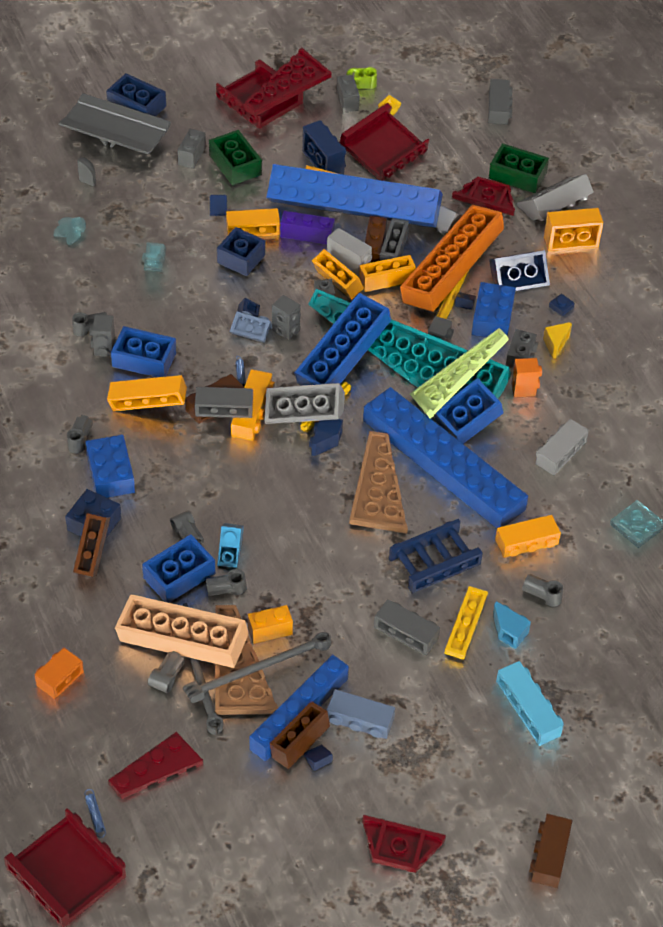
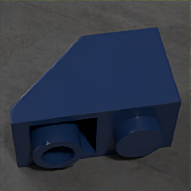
M343 419L320 420L315 423V436H311L309 447L312 448V456H317L339 445L343 432Z

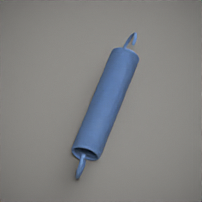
M240 357V359L236 360L237 380L245 387L244 361Z
M87 789L86 791L91 790L93 794L87 795L85 799L95 832L100 833L105 831L94 791Z

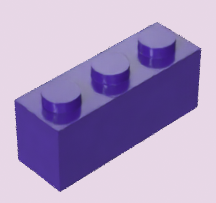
M290 211L283 212L280 222L281 238L327 245L328 236L335 230V218Z

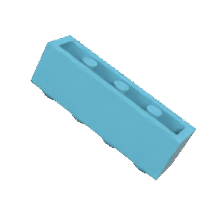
M520 661L498 670L496 682L537 744L541 746L560 737L564 726L563 721L553 711L551 702L543 696L540 686L534 683L529 670Z

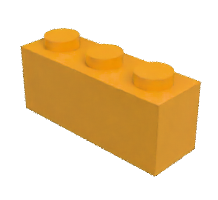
M278 208L226 211L228 235L235 227L257 237L280 235Z
M325 249L312 260L317 272L325 279H332L333 285L349 299L352 300L364 289L359 277Z
M411 255L360 265L359 279L364 287V292L402 285L416 269Z
M548 515L498 527L495 540L503 558L514 557L521 553L534 552L538 549L558 545L561 532L553 515Z

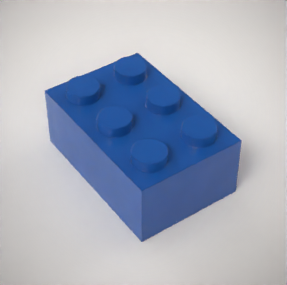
M485 282L480 283L471 335L488 337L500 328L508 337L516 287Z
M123 326L111 351L112 367L153 377H166L176 355V338Z
M477 378L449 399L437 411L435 419L443 429L464 444L501 416L503 409L501 402Z
M124 435L85 441L95 493L106 498L135 493L134 476Z
M192 534L142 564L144 580L167 603L202 583L206 578L216 574L215 559Z

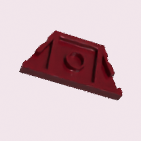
M477 176L470 183L463 185L460 191L452 193V199L511 216L515 215L510 185Z
M363 815L362 822L373 863L416 873L443 845L446 839L444 834Z

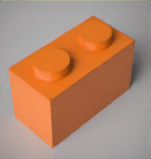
M537 358L515 359L511 381L514 397L536 396V391L540 388L539 377L542 376L541 365L538 366Z
M63 648L56 652L49 662L38 668L35 674L36 686L53 699H56L84 672L82 660L66 648Z

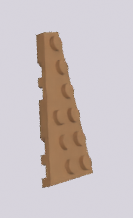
M369 431L349 524L407 534L408 528L402 507V498L392 458L389 435L387 433Z
M215 605L216 614L241 619L236 605ZM249 636L234 668L215 664V679L259 662L255 650L252 648ZM263 670L215 688V713L217 715L273 714L278 709Z

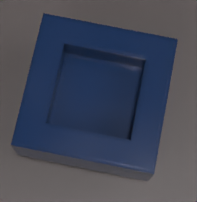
M561 293L550 301L549 307L563 316L574 308L575 303Z

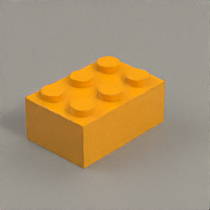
M599 208L548 212L544 232V240L548 252L599 247L603 227Z

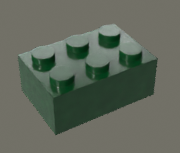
M239 129L209 140V156L231 185L262 175V159Z
M502 143L490 163L488 179L536 194L547 174L549 158Z

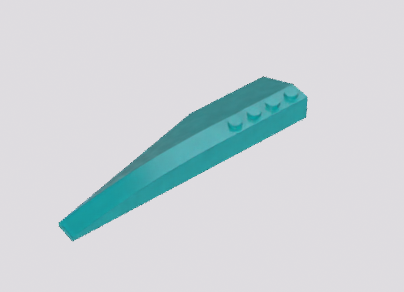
M316 289L308 305L334 324L350 305V302ZM392 319L368 349L369 352L417 388L468 351ZM489 359L453 396L478 378L498 399L505 390L512 372L508 366Z

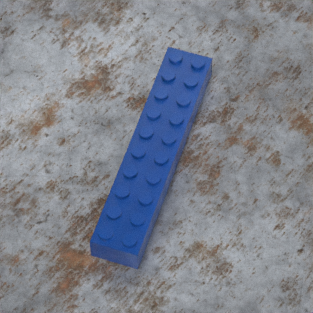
M273 164L266 198L274 203L363 217H384L389 221L395 218L409 221V224L436 228L443 194L439 189Z
M388 388L364 406L363 421L376 432L387 433L392 445L495 528L508 525L526 510L528 495L393 388Z

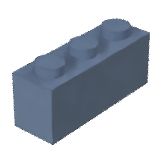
M336 689L327 708L329 722L332 724L342 725L356 732L362 731L376 738L387 739L395 716V707Z

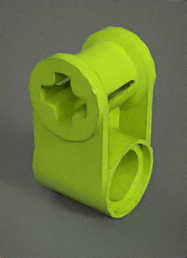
M350 68L346 75H353L354 72L357 89H373L377 86V70L375 68Z

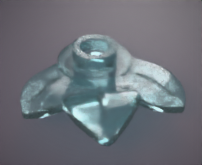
M64 217L58 221L60 226L55 229L53 236L66 237L68 245H71L85 231L86 222L81 217Z

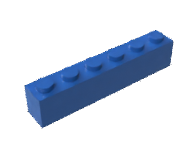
M335 655L326 660L249 736L250 750L266 762L272 756L269 744L311 701L321 707L333 695L334 690H338L348 680L349 666Z

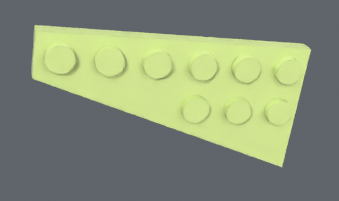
M498 328L411 392L410 396L431 419L509 338Z

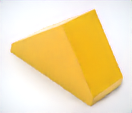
M568 322L545 327L543 341L552 358H557L570 337L572 323Z

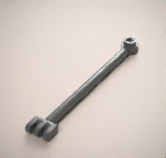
M183 603V606L188 607V604ZM189 658L198 685L206 683L199 660ZM209 691L204 692L205 699H203L208 715L207 731L216 735V729L213 726H218V734L222 732L224 727L223 719L215 713Z
M320 632L315 635V638H312V641L202 685H198L196 681L183 686V691L192 703L205 699L204 692L314 648L321 651L328 650L332 644L331 635L327 632Z

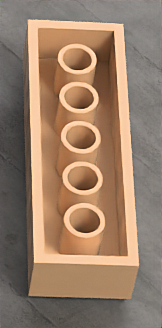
M132 594L115 626L121 642L164 652L175 651L181 656L232 668L235 667L249 634L245 620Z

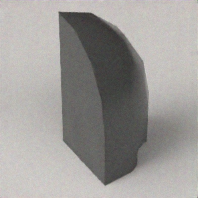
M81 157L77 160L79 181L94 186L96 183L94 165L87 158Z

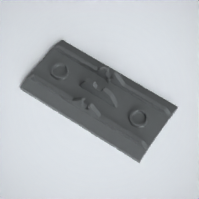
M82 93L76 105L59 122V125L99 138L105 146L110 142L111 148L117 144L149 154L168 131L171 122Z

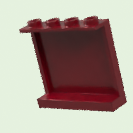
M261 59L255 62L254 71L226 87L219 83L216 84V97L258 129L303 104L302 92L256 116H253L244 108V102L255 92H258L265 82L268 83L270 77L276 72V70Z
M388 102L344 131L339 141L351 156L381 181L386 178L389 179L397 170H402L407 163H412L420 154H425L429 139L423 142L391 115L392 106Z
M68 808L65 809V818L18 855L14 856L10 852L4 857L5 865L9 872L61 927H66L126 878V864L119 856L115 857L111 853L112 851L108 844L104 841L101 843L97 839L94 830L91 827L87 828L83 824L81 817L77 813H72Z

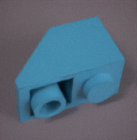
M224 523L221 526L217 566L238 567L244 525Z
M496 601L493 619L498 639L516 649L528 635L531 621L525 616L512 611L508 606Z

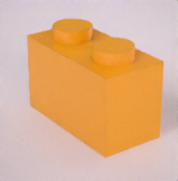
M287 605L248 614V630L253 644L293 635V620Z

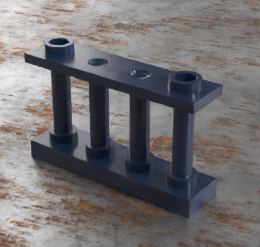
M459 519L448 521L442 526L401 543H395L390 547L389 560L394 561L399 558L411 575L409 576L408 584L411 593L481 565L483 552L479 547L469 550L458 534L461 522ZM451 537L462 554L452 557L441 540ZM434 544L445 561L435 564L424 548ZM417 551L428 569L417 571L407 555Z

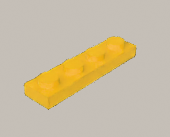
M471 586L468 587L444 654L465 659L488 596L487 591Z

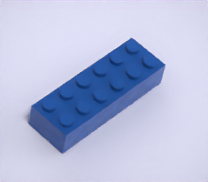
M358 293L294 372L297 384L300 386L341 384L390 323L389 308Z

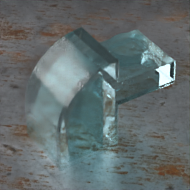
M147 243L146 253H143L142 257L144 271H163L166 255L165 244Z

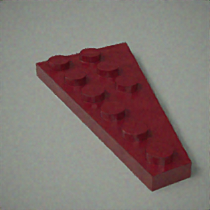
M301 47L287 64L281 66L270 77L268 83L265 82L258 92H255L244 102V108L253 116H256L332 78V72Z

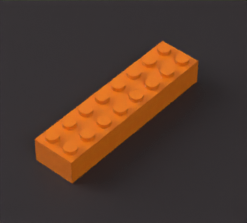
M471 205L400 286L403 303L434 312L503 231L502 212Z

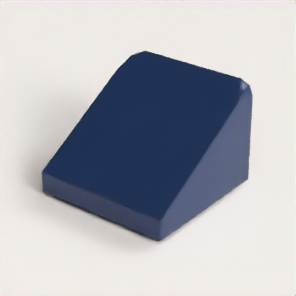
M210 195V216H226L227 195Z
M459 292L456 296L455 306L472 310L476 296Z
M244 298L239 303L237 312L242 313V311H246L254 317H258L260 305Z
M322 744L303 754L313 771L333 762L332 753Z

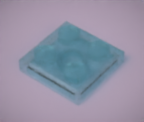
M638 500L610 521V525L637 548H640L663 530V520Z

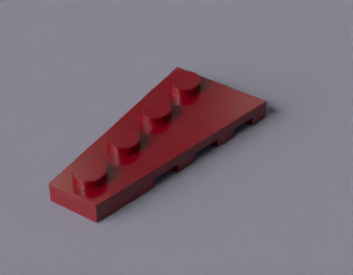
M176 731L108 780V784L123 799L147 789L148 785L155 782L161 783L167 777L178 773L180 775L187 772V769L193 766L199 767L203 765V759Z

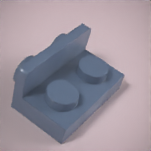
M236 311L230 333L265 343L269 329L272 330V323L267 317L259 316L258 318L246 311H242V313Z

